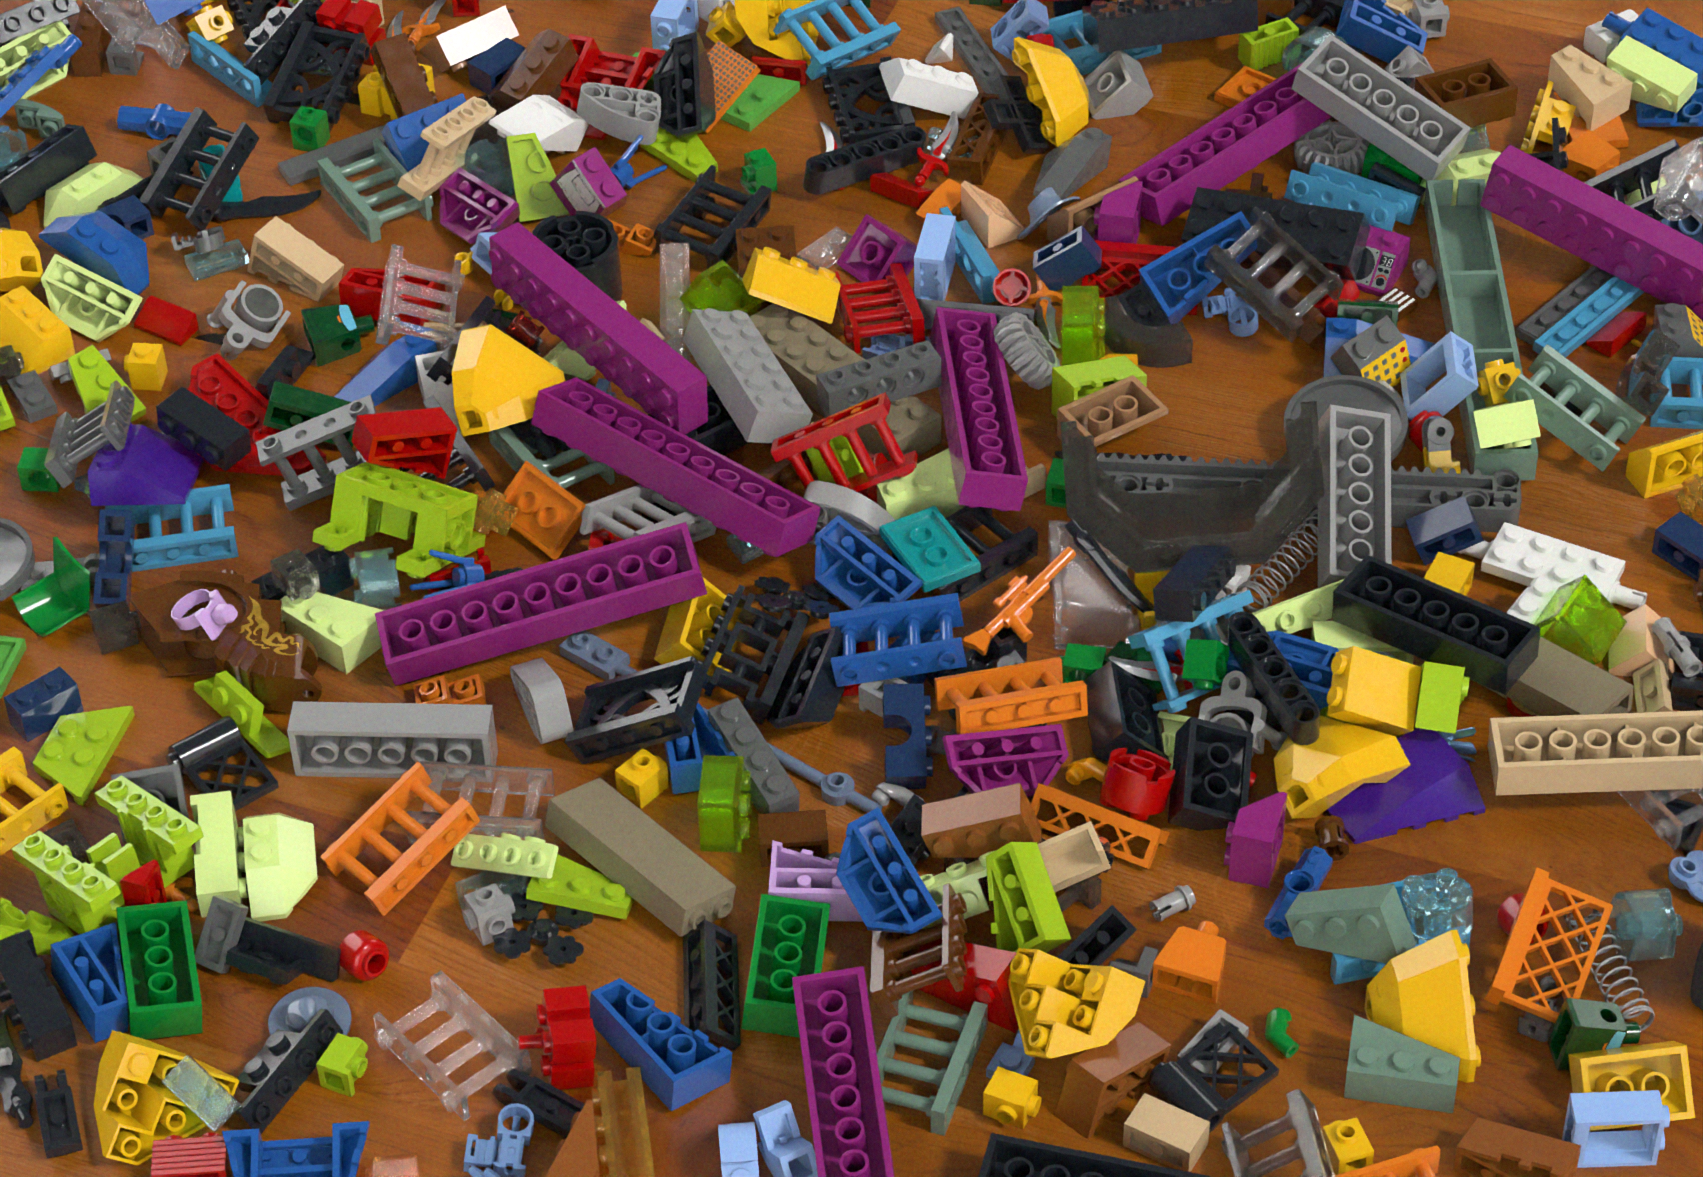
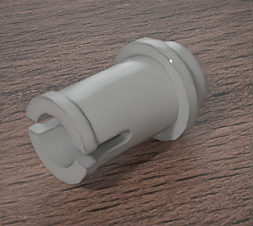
M1178 885L1174 888L1173 892L1151 901L1149 907L1150 910L1155 908L1158 910L1153 912L1152 915L1158 922H1161L1183 909L1185 911L1191 910L1192 905L1196 903V898L1188 885L1183 887Z

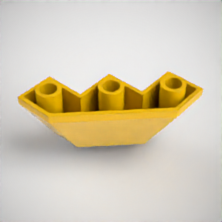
M735 0L736 18L754 45L784 59L807 61L809 67L811 56L789 29L777 35L773 30L782 12L787 9L794 10L815 0ZM811 21L801 24V27L816 45L819 34Z
M1021 37L1013 38V62L1028 74L1027 97L1030 102H1033L1042 110L1043 122L1040 125L1042 135L1058 147L1088 124L1089 92L1084 79L1072 60L1060 49Z
M0 228V291L10 292L23 285L31 292L41 281V277L44 274L39 250L26 231Z
M491 324L462 330L452 368L454 409L462 436L493 431L533 418L538 391L564 382L563 371Z
M1320 715L1319 738L1316 742L1310 745H1299L1287 736L1274 757L1277 790L1287 793L1286 807L1292 819L1316 818L1363 783H1387L1411 765L1396 736Z
M1450 930L1390 959L1367 985L1364 1009L1369 1021L1459 1057L1458 1080L1469 1083L1474 1082L1476 1067L1481 1065V1055L1479 1047L1475 1043L1473 1025L1475 1001L1473 995L1470 994L1467 965L1470 964V953L1468 945L1466 943L1462 944L1458 930Z
M1018 948L1010 965L1011 972L1008 986L1025 1054L1031 1057L1052 1059L1107 1045L1135 1016L1145 981L1112 966L1071 964L1038 949Z
M112 1030L99 1063L94 1098V1111L103 1156L137 1166L152 1158L153 1140H162L171 1135L186 1138L226 1115L240 1080L184 1053L143 1038Z

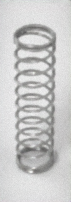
M1318 509L1313 511L1303 521V524L1299 525L1296 531L1292 532L1289 538L1284 540L1282 545L1275 550V553H1272L1268 560H1265L1261 567L1257 568L1254 574L1250 575L1247 581L1239 586L1237 592H1241L1244 587H1247V590L1251 588L1263 599L1264 603H1261L1252 595L1253 600L1263 605V608L1256 609L1248 604L1244 606L1247 610L1254 613L1271 605L1272 599L1277 598L1279 592L1286 589V584H1291L1293 577L1299 576L1300 570H1304L1307 567V563L1312 562L1314 556L1318 555V551L1313 553L1307 543L1298 539V533H1303L1306 540L1318 548V540L1310 533L1305 532V526H1310L1313 533L1318 537V527L1313 523V519H1318V517H1313L1315 514H1318ZM1307 535L1313 538L1317 545L1312 543V541L1307 537ZM1291 540H1296L1300 548L1311 555V559L1306 560L1300 550L1291 546ZM1301 543H1303V544L1310 550V552L1307 551V550L1301 545ZM1284 547L1290 548L1293 555L1305 563L1304 566L1299 567L1293 557L1285 554ZM1294 550L1297 551V552L1303 557V559L1300 558V557L1294 552ZM1277 555H1283L1286 562L1293 568L1298 569V572L1292 574L1287 565L1278 561ZM1287 557L1290 558V559L1296 564V566L1293 565V564L1287 559ZM1270 562H1276L1279 569L1284 574L1291 576V579L1286 582L1277 570L1271 568ZM1280 564H1281L1282 566H1284V567L1289 571V573H1287V572L1280 566ZM1263 569H1269L1272 576L1284 584L1283 588L1278 589L1277 584L1263 574ZM1273 571H1274L1276 574H1278L1282 580H1280L1279 578H1277V576L1273 573ZM1256 576H1261L1270 588L1277 591L1276 595L1271 596L1268 589L1256 581ZM1266 579L1272 582L1275 587L1271 586ZM1260 587H1262L1268 593V595L1264 593L1263 590L1260 589Z
M1594 909L1591 914L1583 919L1587 923L1597 916L1601 917V913ZM1572 913L1569 919L1567 914L1563 915L1570 931L1578 928L1576 920H1571L1573 917ZM1606 925L1608 932L1602 936L1601 941L1611 937L1613 938V943L1597 950L1596 955L1606 953L1612 947L1618 948L1619 952L1617 955L1609 957L1601 963H1592L1597 968L1594 971L1591 967L1590 972L1594 974L1593 978L1599 985V990L1604 995L1605 1002H1609L1608 997L1614 998L1611 1002L1614 1003L1619 997L1625 996L1633 990L1640 991L1638 998L1620 1005L1619 1008L1622 1011L1624 1008L1632 1006L1639 1001L1646 1003V1005L1633 1006L1622 1013L1623 1019H1631L1645 1011L1650 1012L1649 1019L1642 1025H1639L1641 1032L1652 1024L1655 1013L1649 1007V1001L1642 998L1644 994L1643 989L1637 987V978L1631 977L1633 970L1631 967L1626 966L1628 960L1621 955L1622 948L1615 945L1617 939L1614 935L1610 934V925ZM1583 934L1580 939L1574 937L1582 953L1586 952L1589 948L1587 942L1581 941L1584 937ZM1581 944L1587 945L1584 950L1582 949ZM1617 958L1624 960L1622 966L1613 968L1605 974L1597 973L1602 965L1612 963ZM1622 969H1628L1630 972L1627 977L1620 978L1612 984H1603L1607 976L1616 974ZM1597 976H1603L1601 981H1598ZM1628 979H1632L1635 982L1633 987L1623 990L1618 995L1608 994L1612 987L1623 984ZM1602 986L1608 987L1606 993L1603 991Z

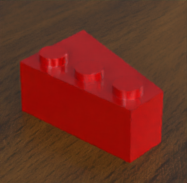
M351 268L339 282L340 304L349 305L355 317L371 315L373 320L380 321L381 323L403 326L411 330H422L424 322L428 323L446 301L444 271L435 270V275H417L416 270H407V274H389V269Z
M942 938L922 945L917 953L942 944ZM965 942L967 954H964V962L967 975L964 976L963 990L956 992L948 978L919 988V990L967 1012H970L974 1001L988 1004L989 1022L1013 1033H1016L1019 1029L1008 986L1011 972L1010 965L1017 952ZM942 959L911 970L912 975L942 965Z

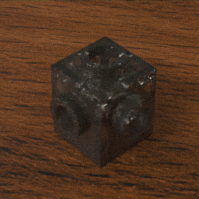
M126 600L88 611L93 634L102 655L139 644L137 630L142 629L137 611L130 612Z

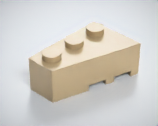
M1568 45L1551 55L1548 81L1554 82L1552 88L1563 101H1568L1571 105L1576 106L1574 114L1577 117L1581 116L1585 120L1587 129L1593 131L1629 110L1633 82L1572 45Z
M275 216L254 234L247 272L251 274L256 272L263 273L268 276V281L275 284L278 281H282L290 285V290L320 302L339 285L344 264L337 257L330 255L320 248L313 240L299 233L289 223H285Z

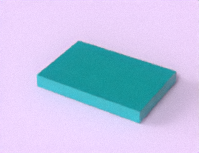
M936 506L879 526V535L902 565L922 581L923 586L920 588L924 593L981 571L979 560Z

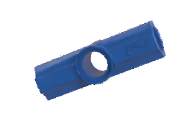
M158 104L154 109L121 106L118 110L117 124L118 129L145 132L153 139L164 140L168 135L178 136L191 113L175 111L173 107L167 104Z
M1317 846L1305 849L1294 870L1286 874L1284 887L1264 921V927L1271 932L1272 936L1282 940L1286 937H1292L1284 915L1299 893L1319 890L1333 864V858L1326 853L1325 849Z

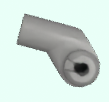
M882 782L875 786L877 789L872 793V799L881 806H886L889 800L892 799L904 807L914 793L905 787Z

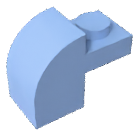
M783 1100L753 1113L761 1139L758 1146L767 1167L774 1177H818L813 1145L801 1137L790 1102Z
M755 1122L719 1124L718 1134L722 1177H759Z

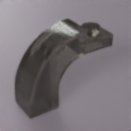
M1116 295L1105 298V310L1101 312L1104 325V343L1113 353L1138 354V365L1147 367L1167 368L1192 363L1193 339L1183 322L1159 327L1145 326L1135 322L1127 315Z
M1652 329L1635 355H1631L1624 366L1616 386L1617 397L1641 415H1653L1670 390L1659 380L1680 348V345L1659 329Z

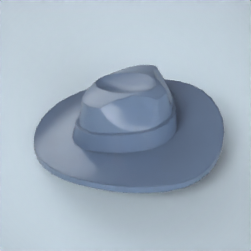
M1052 187L1045 188L1028 205L1030 225L1017 236V239L1026 238L1047 220V216L1056 213L1073 202L1080 201V197L1074 196L1061 200Z
M305 987L290 992L277 1002L269 1015L268 1029L270 1035L275 1033L277 1029L301 1033L320 1009H327L343 1030V1035L347 1036L352 1021L351 1010L347 1001L338 993L321 987Z

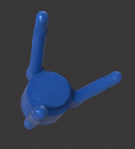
M642 135L635 139L622 157L610 168L621 186H625L628 190L667 169L666 165H662L638 177H632L634 170L627 162L637 151V146L643 140Z
M429 550L430 556L461 565L453 569L452 579L411 584L409 589L413 591L455 586L454 588L425 595L423 597L425 599L483 582L485 579L484 570L481 564H474L473 557H460L445 552Z

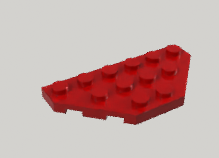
M218 353L193 365L190 374L191 380L187 390L250 431L251 452L226 472L283 476L275 462L262 467L256 446L257 441L283 431L263 425L269 401ZM315 445L324 462L327 463L326 454ZM303 450L286 457L297 476L314 469ZM199 455L215 471L225 472L215 464L208 463L203 456Z

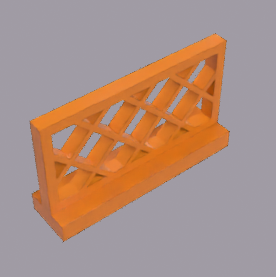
M1536 867L1526 887L1484 1000L1496 1005L1502 1001L1556 1023L1559 1013L1551 1010L1546 999L1559 994L1562 995L1564 1001L1566 998L1580 999L1613 905L1549 879L1550 872ZM1551 891L1563 896L1568 907L1553 911L1547 900L1549 892ZM1590 907L1602 912L1598 922L1586 925L1579 910ZM1544 909L1546 915L1541 916V913ZM1572 913L1579 929L1564 933L1557 918ZM1550 920L1557 936L1542 941L1536 927L1538 924ZM1596 930L1594 936H1592L1590 931ZM1583 934L1589 945V950L1576 955L1568 939ZM1532 938H1533L1535 944L1529 946L1530 943H1531V940H1532ZM1561 942L1569 958L1554 963L1546 947ZM1539 950L1546 966L1531 971L1525 956ZM1585 959L1582 967L1579 961ZM1572 964L1579 978L1577 981L1565 985L1557 969ZM1522 968L1524 974L1519 975V972ZM1550 972L1558 988L1542 993L1535 977ZM1528 980L1535 996L1524 999L1512 994L1515 984ZM1574 989L1571 997L1568 991Z

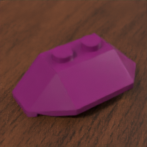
M460 167L440 186V224L469 244L476 243L478 233L500 232L511 226L520 216L519 204L515 200Z
M1061 724L942 737L949 770L971 794L1020 783L1027 798L1034 797L1038 783L1049 785L1060 766L1069 756Z

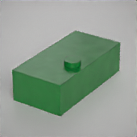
M761 894L741 1029L800 1038L792 977L821 973L830 904Z
M187 900L116 907L117 937L128 1000L130 1035L143 1039H154L202 1033V1001Z

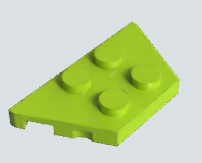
M133 706L60 716L33 761L35 772L44 779L51 780L53 786L61 783L64 786V790L74 797L75 803L83 806L135 716Z

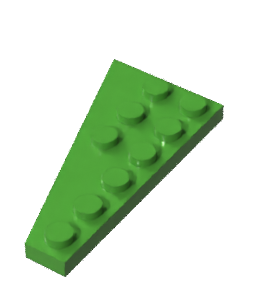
M636 52L632 56L638 57L639 52ZM758 74L721 119L750 132L800 91V82ZM653 75L645 84V86L654 89Z

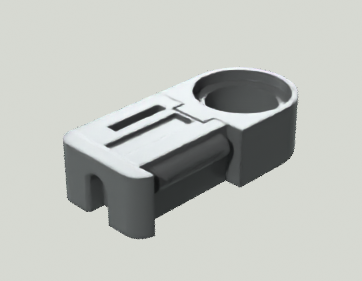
M1546 976L1538 982L1542 993L1547 989L1558 988L1552 976ZM1563 997L1546 999L1551 1010L1560 1013L1565 1002ZM1527 1012L1524 1018L1519 1017L1517 1031L1538 1041L1546 1042L1551 1035L1555 1023Z

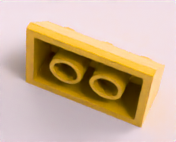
M764 247L763 250L754 248L742 279L748 294L832 324L841 285L837 277H834L835 272L824 267H819L818 270L807 267L808 263L796 257H792L791 260L780 257V252L769 247Z
M23 285L0 296V352L9 358L10 364L8 366L18 375L33 370L40 374L48 370L50 366L59 364L75 355L70 328Z
M1703 430L1629 453L1625 476L1644 499L1703 481Z
M704 577L706 595L675 603L669 607L654 657L661 665L690 656L695 657L697 661L701 660L703 662L706 658L700 654L707 638L714 639L716 636L710 631L718 614L723 617L726 612L720 610L726 595ZM736 607L728 624V630L732 631L737 621L743 624V622L737 620L742 609ZM736 640L731 649V651L734 653L738 642ZM717 651L707 671V674L711 677L716 667H720L728 672L730 671L718 665L722 654Z
M1667 1041L1568 1054L1573 1093L1659 1090L1662 1105H1667L1669 1108L1670 1121L1695 1118L1687 1045L1676 1041ZM1643 1124L1590 1126L1589 1132Z

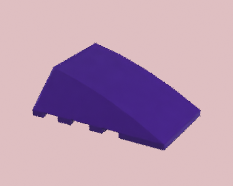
M1414 723V731L1396 737L1411 764L1408 768L1387 783H1363L1324 811L1328 816L1334 815L1342 818L1345 826L1344 833L1354 844L1395 835L1398 829L1411 827L1413 830L1424 828L1427 822L1439 819L1449 822L1457 820L1460 814L1472 812L1473 815L1485 813L1486 808L1468 763L1437 731L1415 728Z

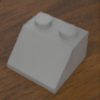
M1123 50L1114 51L1084 79L1089 92V110L1092 117L1096 120L1134 115L1154 97L1141 63Z

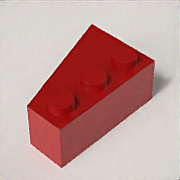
M441 407L357 415L351 442L367 463L395 469L400 467L409 468L414 473L422 474L427 472L435 474L437 478L445 479L457 427Z

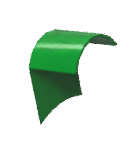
M53 537L54 572L11 597L23 620L37 635L42 637L49 635L90 610V571L68 552L58 537Z

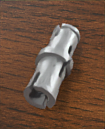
M1662 617L1655 621L1652 630L1665 646L1664 652L1666 655L1675 660L1685 677H1692L1702 670L1703 665L1690 649V642L1686 636L1680 635L1668 617Z

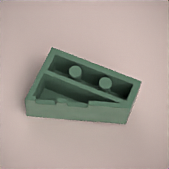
M1394 884L1301 892L1284 915L1295 944L1298 946L1387 964L1390 959L1414 948L1416 945Z
M1354 1015L1344 1098L1453 1113L1460 1058Z

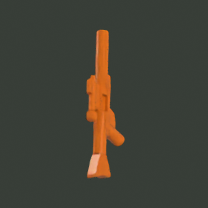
M1066 547L1029 584L1026 583L1028 579L1026 575L1020 578L1015 576L1007 584L1010 588L1001 597H997L993 601V605L997 609H1001L1006 601L1009 604L983 629L964 637L963 646L972 648L984 656L991 639L1003 627L1007 629L1011 627L1024 643L1028 642L1033 637V633L1027 627L1033 618L1031 606L1050 589L1049 582L1076 557V552L1071 547Z

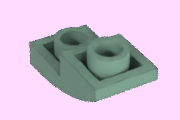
M21 98L14 104L19 127L37 129L42 138H48L65 126L63 115L51 107Z

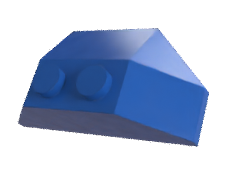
M101 211L58 217L39 233L40 239L77 265L137 295H140L149 286L146 242Z
M839 515L815 535V580L850 610L902 602L923 586L919 578Z
M1278 630L1267 632L1314 699L1319 710L1328 707L1327 694L1331 688L1333 675L1331 663L1336 652L1339 651L1338 648ZM1229 650L1227 673L1240 671L1247 676ZM1256 689L1255 696L1262 697Z
M879 807L850 822L847 826L846 838L841 850L836 875L867 929L913 934L943 917Z

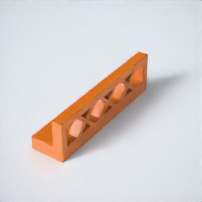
M1038 783L1031 802V807L1036 816L1043 799L1053 803L1058 816L1047 822L1040 819L1038 821L1041 828L1059 835L1071 830L1066 818L1076 813L1083 814L1086 822L1091 821L1092 824L1091 818L1101 821L1096 825L1093 824L1095 831L1108 824L1114 826L1120 840L1110 844V853L1147 869L1151 867L1158 845H1165L1170 834L1166 830ZM1061 806L1070 809V811L1063 813ZM1061 821L1063 828L1053 824ZM1122 830L1132 834L1125 837ZM1139 836L1150 840L1144 859L1132 855L1127 843L1128 841ZM1122 845L1125 852L1115 848Z

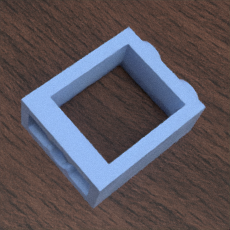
M659 0L650 15L652 46L654 49L668 51L670 48L669 44L673 38L697 32L699 28L698 0Z
M927 213L914 256V295L916 300L918 298L945 301L956 262V216Z
M1451 331L1400 373L1403 403L1410 421L1424 410L1428 412L1438 411L1444 416L1479 387L1473 345ZM1447 371V375L1426 392V387Z
M1659 1090L1570 1093L1562 1140L1581 1145L1577 1168L1656 1165L1659 1150H1664L1665 1148L1664 1128L1670 1125L1669 1108L1667 1105H1662ZM1643 1124L1642 1130L1589 1132L1590 1126Z

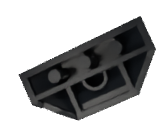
M698 32L673 38L669 44L670 48L662 57L653 75L654 92L661 97L659 127L679 139L704 132L716 119L713 69Z
M838 626L812 633L806 641L808 645L796 655L789 665L772 707L765 718L777 730L806 729L816 725H825L833 719L845 686L837 687L831 664V658L843 656L842 633Z

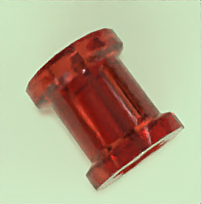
M520 310L505 332L508 334L513 333L526 343L525 347L530 349L545 328L542 325L538 327L524 316L525 312Z

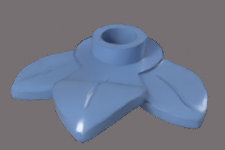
M1691 851L1686 857L1672 859L1668 866L1670 882L1680 889L1688 890L1693 898L1703 902V851Z

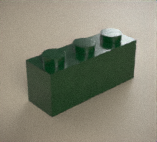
M274 381L263 425L284 431L351 402ZM354 429L343 433L352 448L354 444L351 440ZM332 438L324 441L327 443L335 444Z

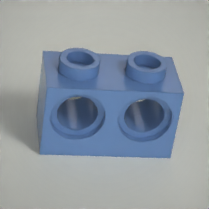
M1019 0L990 29L993 49L1013 61V38L1021 37L1026 39L1028 35L1043 33L1050 26L1047 7L1037 0Z

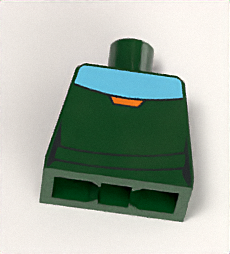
M347 304L301 310L304 333L311 351L314 352L317 367L360 352L362 349L360 335L375 332L371 315L354 318L350 306Z
M1566 998L1547 1043L1556 1069L1569 1070L1568 1054L1620 1048L1622 1044H1638L1640 1040V1027L1637 1022H1625L1619 1006L1615 1003Z

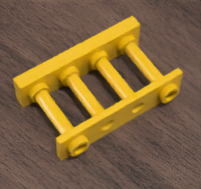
M14 746L0 755V794L11 786L16 785L34 800L18 810L0 795V813L7 818L0 823V856L69 809L64 786L58 783L45 792L27 777L23 754Z

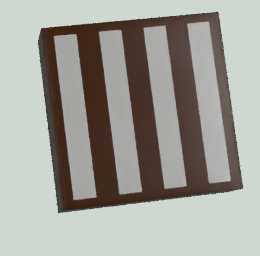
M1397 287L1392 288L1376 300L1398 302V321L1415 310L1418 305V299Z

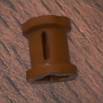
M1331 815L1317 820L1314 826L1316 835L1320 839L1318 847L1325 849L1326 853L1333 858V861L1346 857L1349 853V845L1343 836L1345 831L1343 819Z

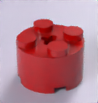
M1128 748L1115 749L1111 751L1100 788V803L1107 807H1117L1127 811L1131 818L1140 821L1148 820L1149 815L1162 813L1166 808L1176 773L1175 769L1170 770L1171 763L1167 759L1146 750L1138 749L1135 755L1126 754Z

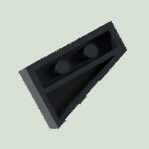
M27 929L0 940V1002H8L9 1006L5 1009L12 1026L19 1025L21 1028L17 1033L24 1051L31 1049L37 1062L78 1045L71 1020L55 985L52 986L44 970L46 965L43 958L37 957L33 936L30 930Z

